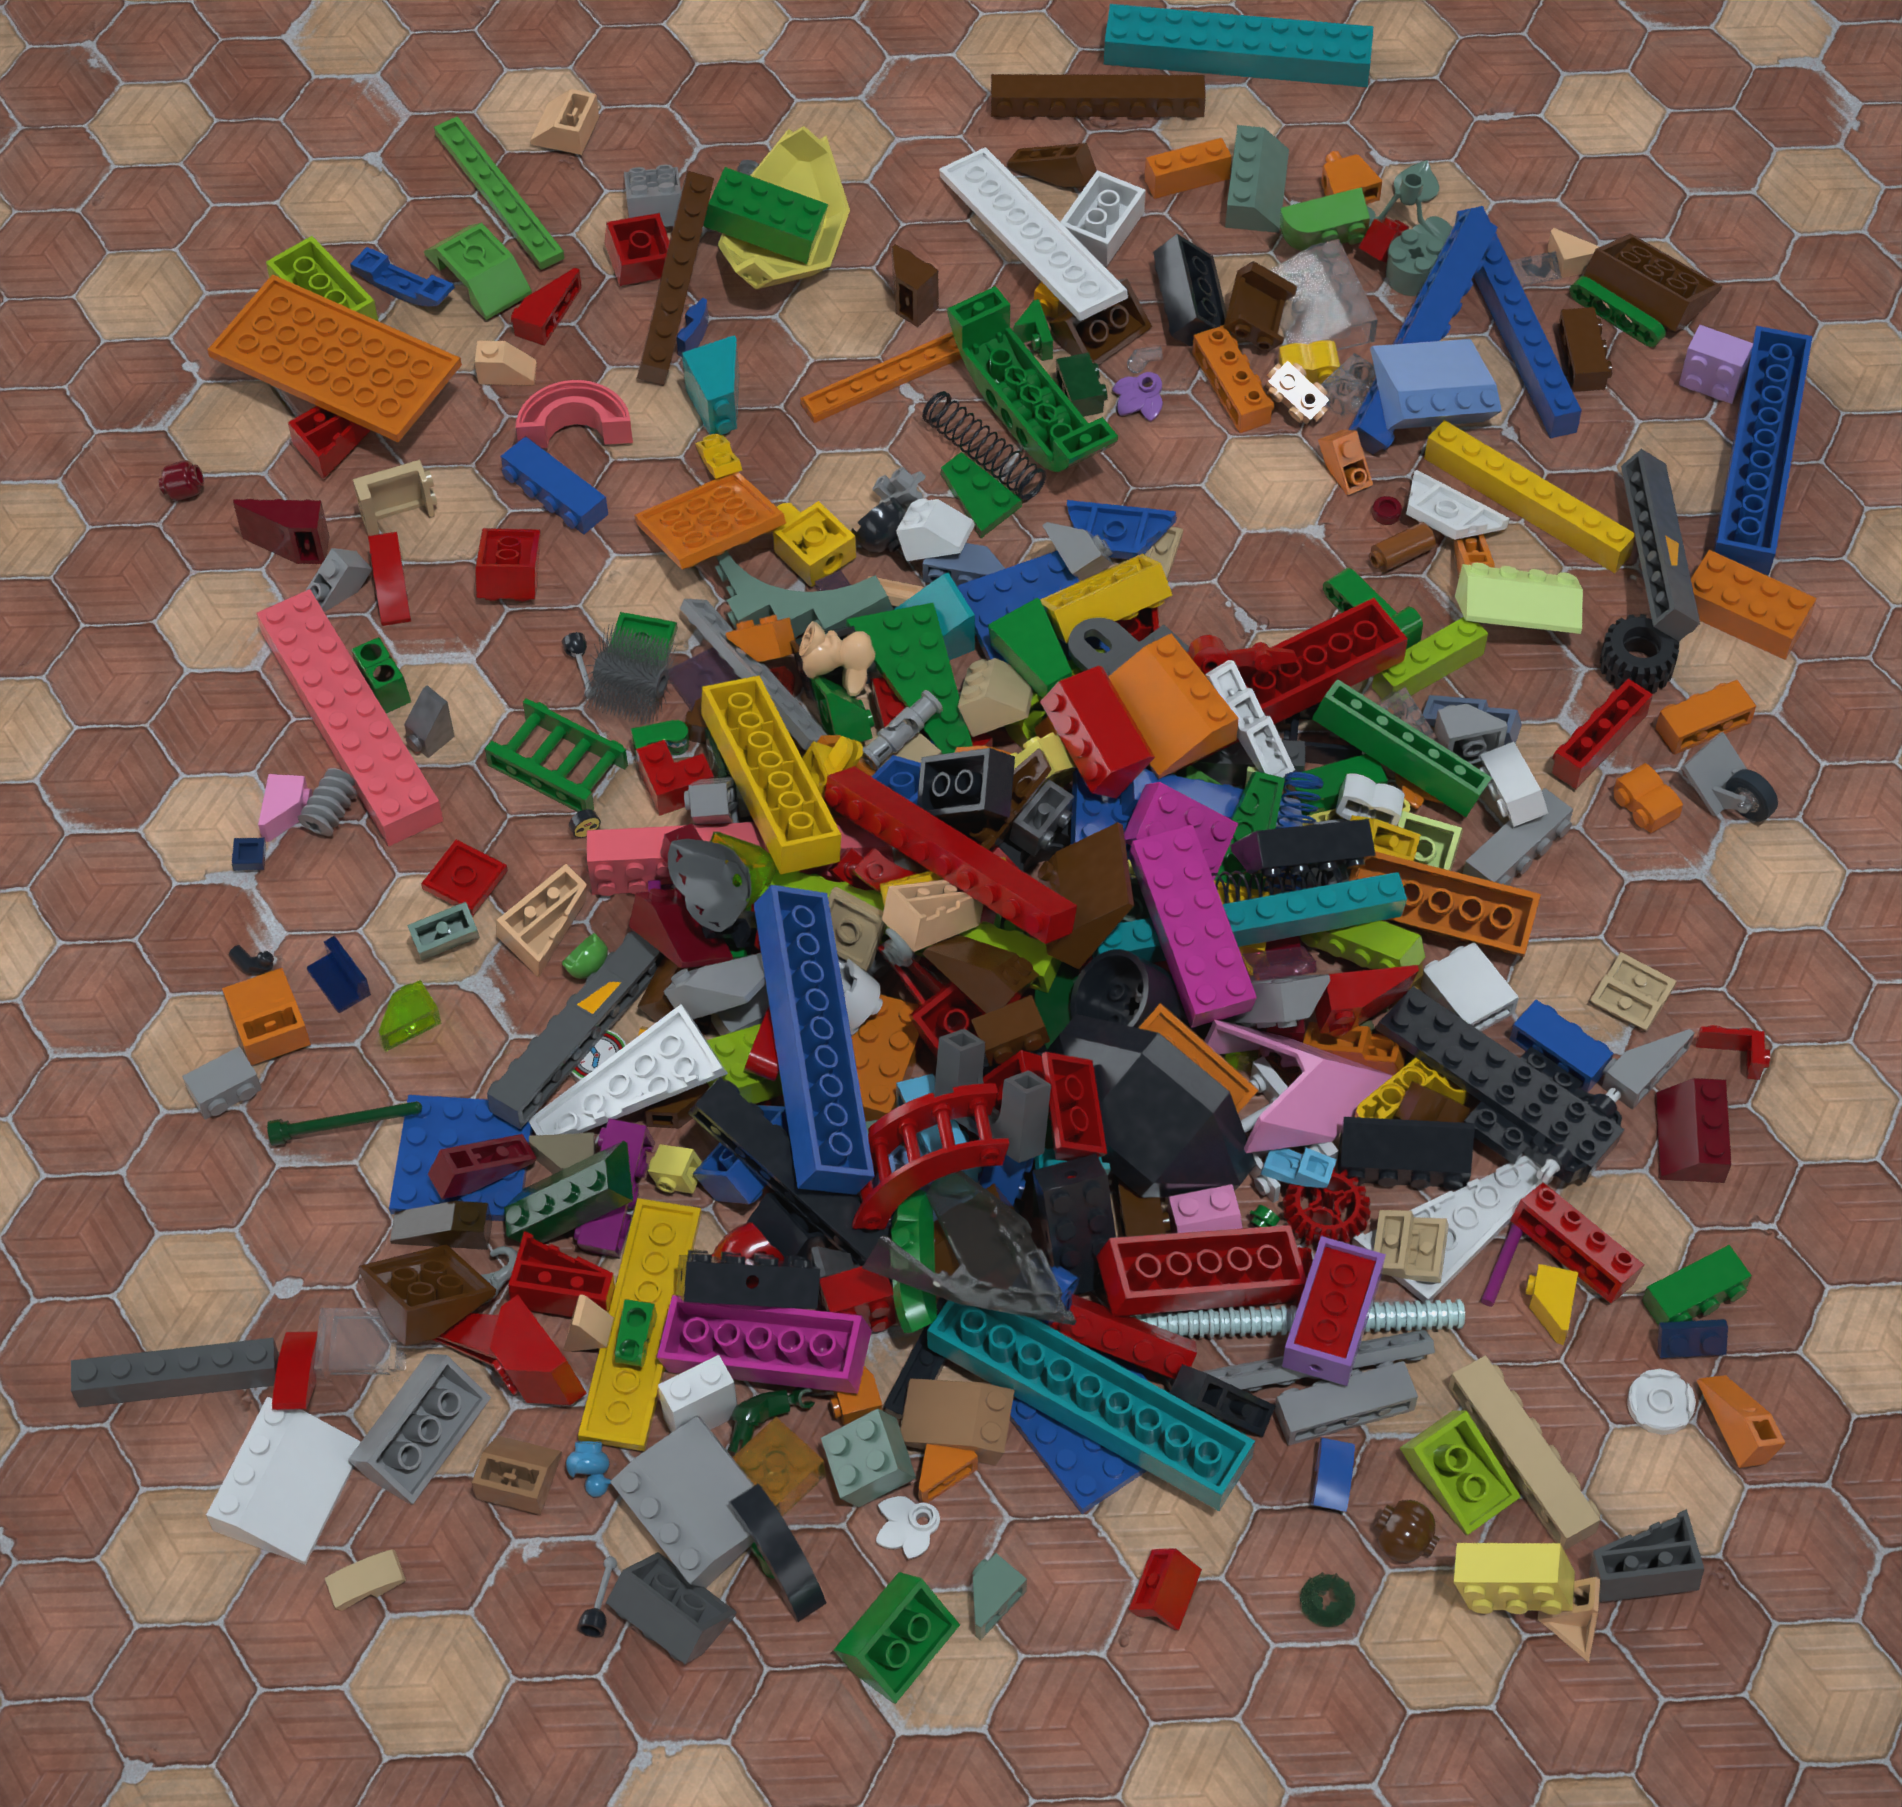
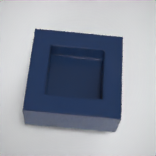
M265 837L234 838L232 853L233 870H264L266 856Z

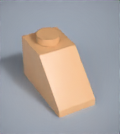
M477 341L475 367L478 384L535 385L537 362L534 358L506 341Z

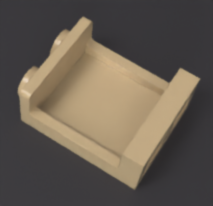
M420 460L353 479L360 515L368 536L380 534L377 520L420 507L426 508L429 518L435 516L433 505L438 503L433 488H430L434 486L433 479L429 470L424 471Z

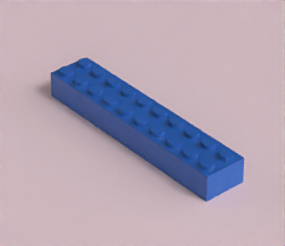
M1756 326L1752 340L1753 347L1744 379L1713 551L1764 575H1769L1776 554L1813 336Z
M770 885L754 903L797 1186L799 1189L857 1194L875 1175L828 894Z

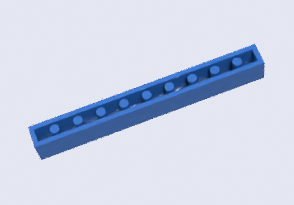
M1483 206L1472 208L1489 220ZM1470 209L1457 211L1455 223L1461 215ZM1495 232L1493 236L1495 242L1491 249L1484 254L1482 258L1484 264L1473 277L1550 439L1577 433L1582 410Z
M1472 208L1457 219L1393 344L1440 341L1448 334L1451 329L1449 324L1451 318L1461 309L1462 303L1460 301L1471 289L1473 275L1481 269L1484 264L1482 259L1484 254L1491 249L1495 242L1493 236L1498 228ZM1376 378L1349 430L1357 431L1362 448L1372 455L1382 448L1387 449L1395 438V435H1393L1395 429L1387 430Z

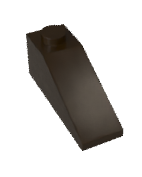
M452 1201L396 1211L390 1243L434 1247L447 1244L450 1248L488 1250L492 1227L489 1204L483 1202Z

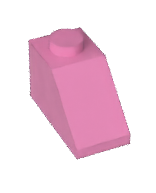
M268 774L258 823L262 838L265 837L266 842H270L299 822L298 816L301 815L302 808L307 805L308 799L312 796V789L307 787L305 776Z

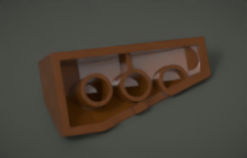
M1038 748L1014 769L1010 818L952 824L949 826L991 852L996 847H999L1012 829L1014 820L1029 804L1052 770L1044 752Z

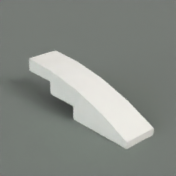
M1228 660L1206 673L1207 679L1239 718L1237 738L1258 771L1282 778L1285 777V774L1293 772L1295 768L1271 717L1264 715L1253 689L1246 687L1235 662Z

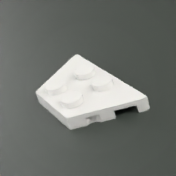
M1418 470L1414 471L1406 514L1418 522H1425L1431 528L1454 540L1500 531L1508 527L1510 518Z

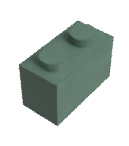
M466 902L407 925L421 960L480 937Z

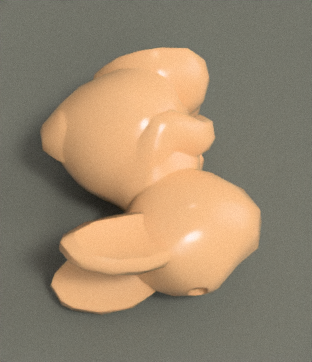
M814 621L808 625L799 649L803 670L809 678L813 679L819 675L830 673L839 666L844 667L842 685L849 696H857L864 689L867 681V669L875 659L871 637L864 631L853 632L841 640L835 631L830 630L825 634L822 627Z

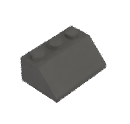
M659 1552L623 1569L606 1601V1604L612 1607L619 1617L630 1621L642 1631L645 1637L656 1641L668 1651L672 1658L684 1664L703 1655L737 1614L734 1609L705 1587L689 1584L678 1568Z

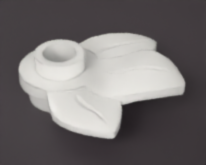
M903 1496L888 1498L878 1504L881 1513L887 1518L888 1522L879 1531L876 1543L887 1549L903 1547L908 1559L922 1555L929 1547L930 1535L939 1527L940 1515L938 1510L931 1504H915ZM920 1517H926L929 1519V1522L926 1525H920L917 1523V1520Z

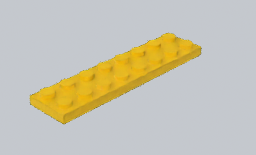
M637 1198L609 1309V1314L614 1319L607 1347L599 1349L578 1433L579 1441L602 1442V1445L639 1451L646 1450L659 1395L658 1384L662 1383L665 1370L657 1355L672 1295L677 1296L679 1255H688V1250L694 1249L702 1216L701 1208ZM625 1299L652 1303L656 1308L657 1319L652 1330L650 1343H648L646 1360L643 1367L615 1362L616 1343Z

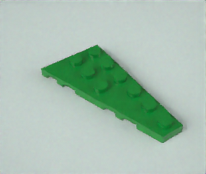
M934 603L846 619V626H854L856 632L864 631L871 637L872 646L875 651L874 662L876 668L900 702L902 701L906 707L910 708L922 697L921 693L927 690L941 703L943 711L940 714L935 713L924 723L925 727L922 730L925 732V737L941 750L942 754L954 753L957 747L973 746L968 727L958 708L960 697Z

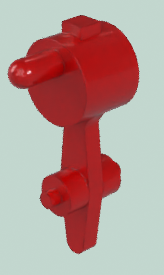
M1203 635L1193 640L1187 652L1204 675L1228 660L1234 661L1236 666L1256 667L1258 671L1266 672L1274 665L1293 663L1297 658L1295 651L1292 649L1272 648L1264 642L1255 643L1252 648L1228 650L1223 641L1213 635Z

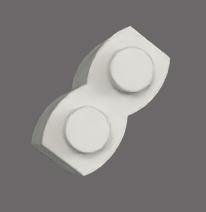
M1349 773L1346 775L1339 791L1336 813L1347 820H1351V816L1354 815L1375 818L1397 826L1401 818L1405 794L1394 786L1376 784L1368 777Z

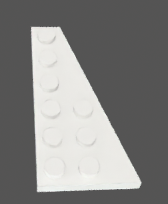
M680 1004L533 1115L528 1122L536 1135L583 1133L607 1123L608 1119L615 1120L728 1073L688 1011Z
M1525 1155L1515 1164L1510 1162L1497 1168L1495 1173L1480 1180L1476 1178L1455 1192L1451 1190L1409 1210L1412 1211L1414 1217L1447 1218L1449 1228L1441 1283L1393 1278L1422 1302L1425 1300H1430L1431 1302L1511 1222L1510 1220L1520 1200L1542 1183L1544 1176L1541 1180L1537 1177V1172L1540 1171L1542 1166ZM1552 1176L1549 1179V1181L1545 1184L1548 1185L1553 1180L1554 1176ZM1377 1229L1365 1235L1361 1233L1359 1236L1353 1237L1352 1244L1374 1251Z

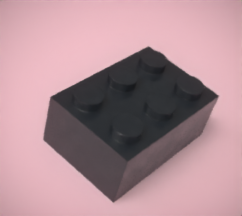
M992 748L921 757L917 806L948 825L1010 818L1015 756Z

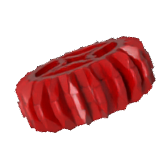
M1334 1168L1327 1188L1306 1187L1295 1184L1288 1185L1286 1189L1287 1195L1283 1197L1282 1203L1284 1206L1283 1217L1287 1219V1225H1291L1292 1230H1295L1294 1236L1296 1240L1302 1237L1306 1238L1305 1244L1307 1247L1313 1242L1319 1244L1321 1236L1349 1244L1350 1239L1353 1240V1237L1359 1236L1360 1232L1366 1230L1367 1221L1371 1215L1369 1209L1370 1197L1366 1196L1365 1186H1358L1359 1180L1357 1176L1351 1179L1347 1178L1348 1173L1346 1169L1341 1174L1335 1173L1336 1170ZM1311 1194L1313 1197L1312 1203H1309L1308 1208L1302 1209L1301 1202ZM1351 1207L1352 1215L1342 1222L1340 1219L1341 1213H1344L1345 1208Z

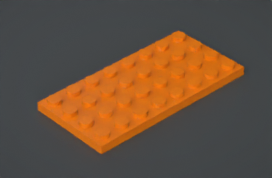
M273 274L207 349L209 357L398 443L462 365L461 358Z

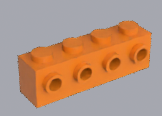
M1224 325L1195 334L1192 354L1238 432L1243 433L1270 424L1271 414L1274 410L1272 397L1264 392L1259 376L1257 374L1254 375L1249 360L1245 354L1242 355L1235 336L1233 334L1230 335L1228 330L1224 328Z

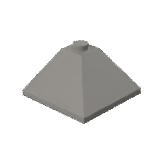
M759 953L701 967L692 971L683 969L672 976V983L663 992L674 1009L681 1004L688 1011L692 1019L748 1003L766 984L762 955Z

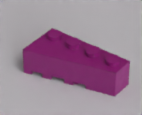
M608 1119L607 1127H602L600 1131L598 1146L603 1151L622 1141L628 1143L633 1201L575 1228L574 1239L578 1240L577 1244L582 1251L620 1258L631 1223V1214H627L628 1208L633 1209L636 1206L637 1198L639 1197V1184L636 1182L638 1177L645 1178L648 1168L646 1151H653L655 1141L647 1126Z

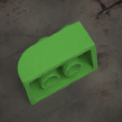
M1362 187L1280 208V230L1282 236L1291 247L1300 251L1308 252L1319 249L1329 251L1335 249L1339 244L1347 242L1349 244H1357L1362 242L1369 229L1370 216Z

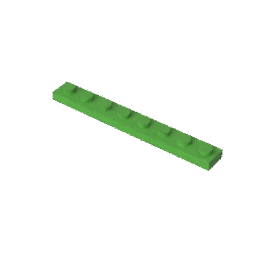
M454 117L435 126V135L539 269L542 270L565 259L564 251L459 117Z

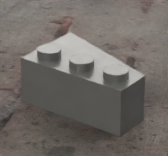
M1687 1509L1677 1513V1517L1662 1524L1660 1522L1654 1523L1649 1526L1648 1530L1635 1536L1627 1535L1593 1551L1589 1574L1590 1578L1597 1577L1600 1579L1599 1602L1699 1590L1704 1566Z

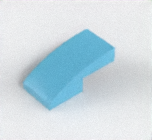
M1288 1148L1268 1150L1260 1174L1290 1184L1327 1188L1337 1159L1309 1148H1305L1303 1154Z

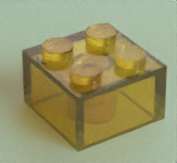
M777 1417L732 1457L754 1485L760 1484L782 1517L825 1477L824 1460Z

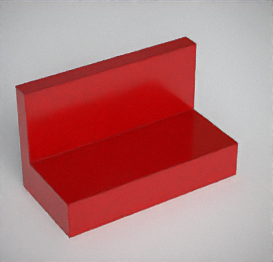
M1177 1548L1152 1549L1129 1611L1137 1617L1157 1616L1173 1630H1179L1202 1569Z

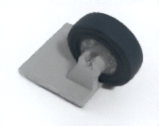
M1724 732L1717 734L1681 766L1712 816H1717L1724 809H1733L1749 820L1761 822L1769 818L1778 807V798L1773 787L1763 776L1746 768Z

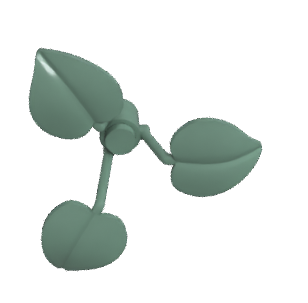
M1428 160L1408 167L1397 175L1393 183L1394 196L1378 217H1376L1373 209L1367 206L1370 216L1369 227L1374 218L1383 220L1397 199L1400 198L1401 202L1405 205H1414L1416 203L1417 219L1420 224L1414 226L1413 230L1442 241L1444 246L1452 230L1451 225L1446 220L1437 216H1431L1426 221L1422 216V202L1434 199L1439 192V183L1430 168Z

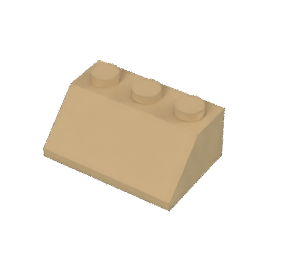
M996 658L988 661L981 659L972 663L967 668L958 703V708L972 737L1028 718L1034 689L1009 663Z

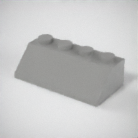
M1330 975L1249 976L1257 996L1252 1010L1219 1021L1231 1024L1236 1023V1025L1244 1027H1254L1257 1023V1028L1276 1026V1022L1278 1028L1297 1026V1020L1310 1018L1330 982Z
M426 1354L348 1460L370 1481L405 1502L414 1504L491 1397L448 1355Z

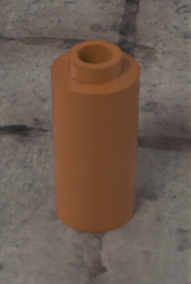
M1425 522L1418 523L1373 545L1369 554L1371 564L1374 568H1379L1382 572H1386L1435 548L1434 534Z

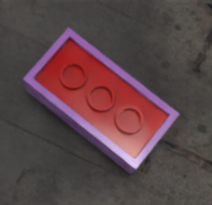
M1321 1236L1287 1339L1282 1367L1348 1386L1381 1280L1386 1254Z

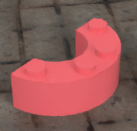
M569 380L548 385L527 399L516 419L518 442L526 436L541 448H548L549 440L556 431L574 424L587 425L596 429L603 437L604 444L633 443L630 415L626 404L614 391L595 382Z

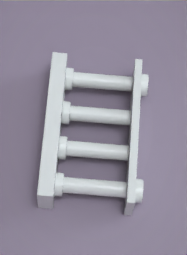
M1264 1057L1253 1062L1250 1082L1259 1089L1258 1093L1265 1095L1269 1100V1104L1241 1120L1245 1133L1253 1129L1258 1117L1288 1088ZM1332 1142L1304 1145L1306 1148L1334 1159L1338 1158L1339 1150ZM1268 1150L1252 1152L1256 1161L1255 1167L1250 1172L1254 1179V1184L1260 1194L1263 1196L1267 1195L1271 1202L1275 1203L1279 1200L1281 1187L1279 1183L1282 1181L1260 1174L1264 1165L1261 1158L1267 1155Z

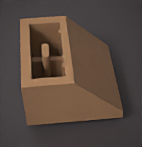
M497 1435L482 1452L472 1480L476 1499L541 1515L562 1451Z

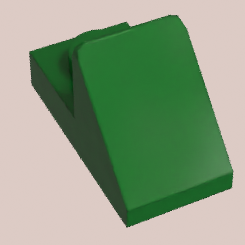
M1039 299L1033 300L1015 323L1013 331L1023 343L1032 341L1034 351H1039L1042 361L1053 359V338Z

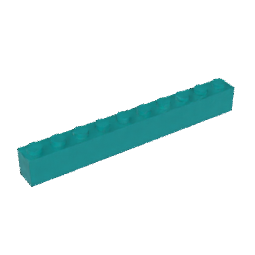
M1399 872L1227 903L1223 904L1237 945L1241 947L1401 917L1407 897ZM1151 918L1119 923L1092 954V957L1095 958L1097 955L1108 950L1122 949L1152 963L1166 961Z

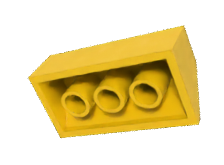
M1140 554L1040 600L1057 638L1067 644L1069 643V636L1073 628L1084 620L1090 618H1106L1113 621L1119 619L1128 620L1139 614L1138 611L1141 609L1162 605L1165 603L1166 598L1172 596V592L1161 563L1144 554Z

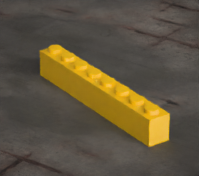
M1446 420L1428 436L1425 460L1611 572L1616 573L1631 556L1635 542L1634 532Z

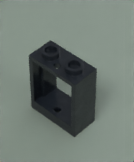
M1321 702L1286 718L1285 724H1291L1290 731H1284L1283 740L1297 741L1299 719L1313 720L1312 718ZM1305 741L1306 763L1328 765L1362 755V751L1350 743L1347 746Z

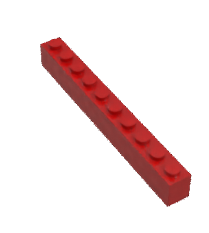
M853 766L827 776L824 801L828 806L1044 944L1072 933L1077 910L1076 904L857 767Z

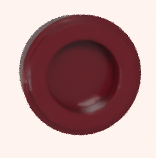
M1390 496L1378 498L1373 504L1372 516L1374 520L1383 525L1395 524L1401 517V503L1396 498Z

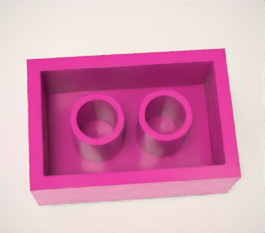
M1161 782L1145 785L1125 830L1124 837L1125 843L1132 845L1134 840L1193 825L1210 872L1218 873L1239 823Z

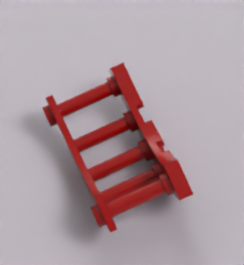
M999 847L992 851V853L999 857H1005L1008 863L1018 868ZM847 848L840 856V862L833 863L828 869L840 882H847L853 887L865 891L875 890L880 894V884L919 874L894 864L875 848H872L864 858L853 848Z
M996 1083L953 1087V1093L934 1097V1093L926 1094L895 1108L868 1128L874 1175L876 1177L878 1172L880 1183L873 1189L871 1180L860 1190L862 1204L852 1222L853 1229H885L893 1212L907 1197L938 1178L965 1169L1003 1164L1010 1144L1009 1138L993 1139L988 1115L992 1113L998 1095ZM974 1116L980 1140L955 1144L950 1120ZM938 1125L942 1149L921 1156L916 1134L931 1126ZM904 1142L909 1163L892 1173L888 1156Z

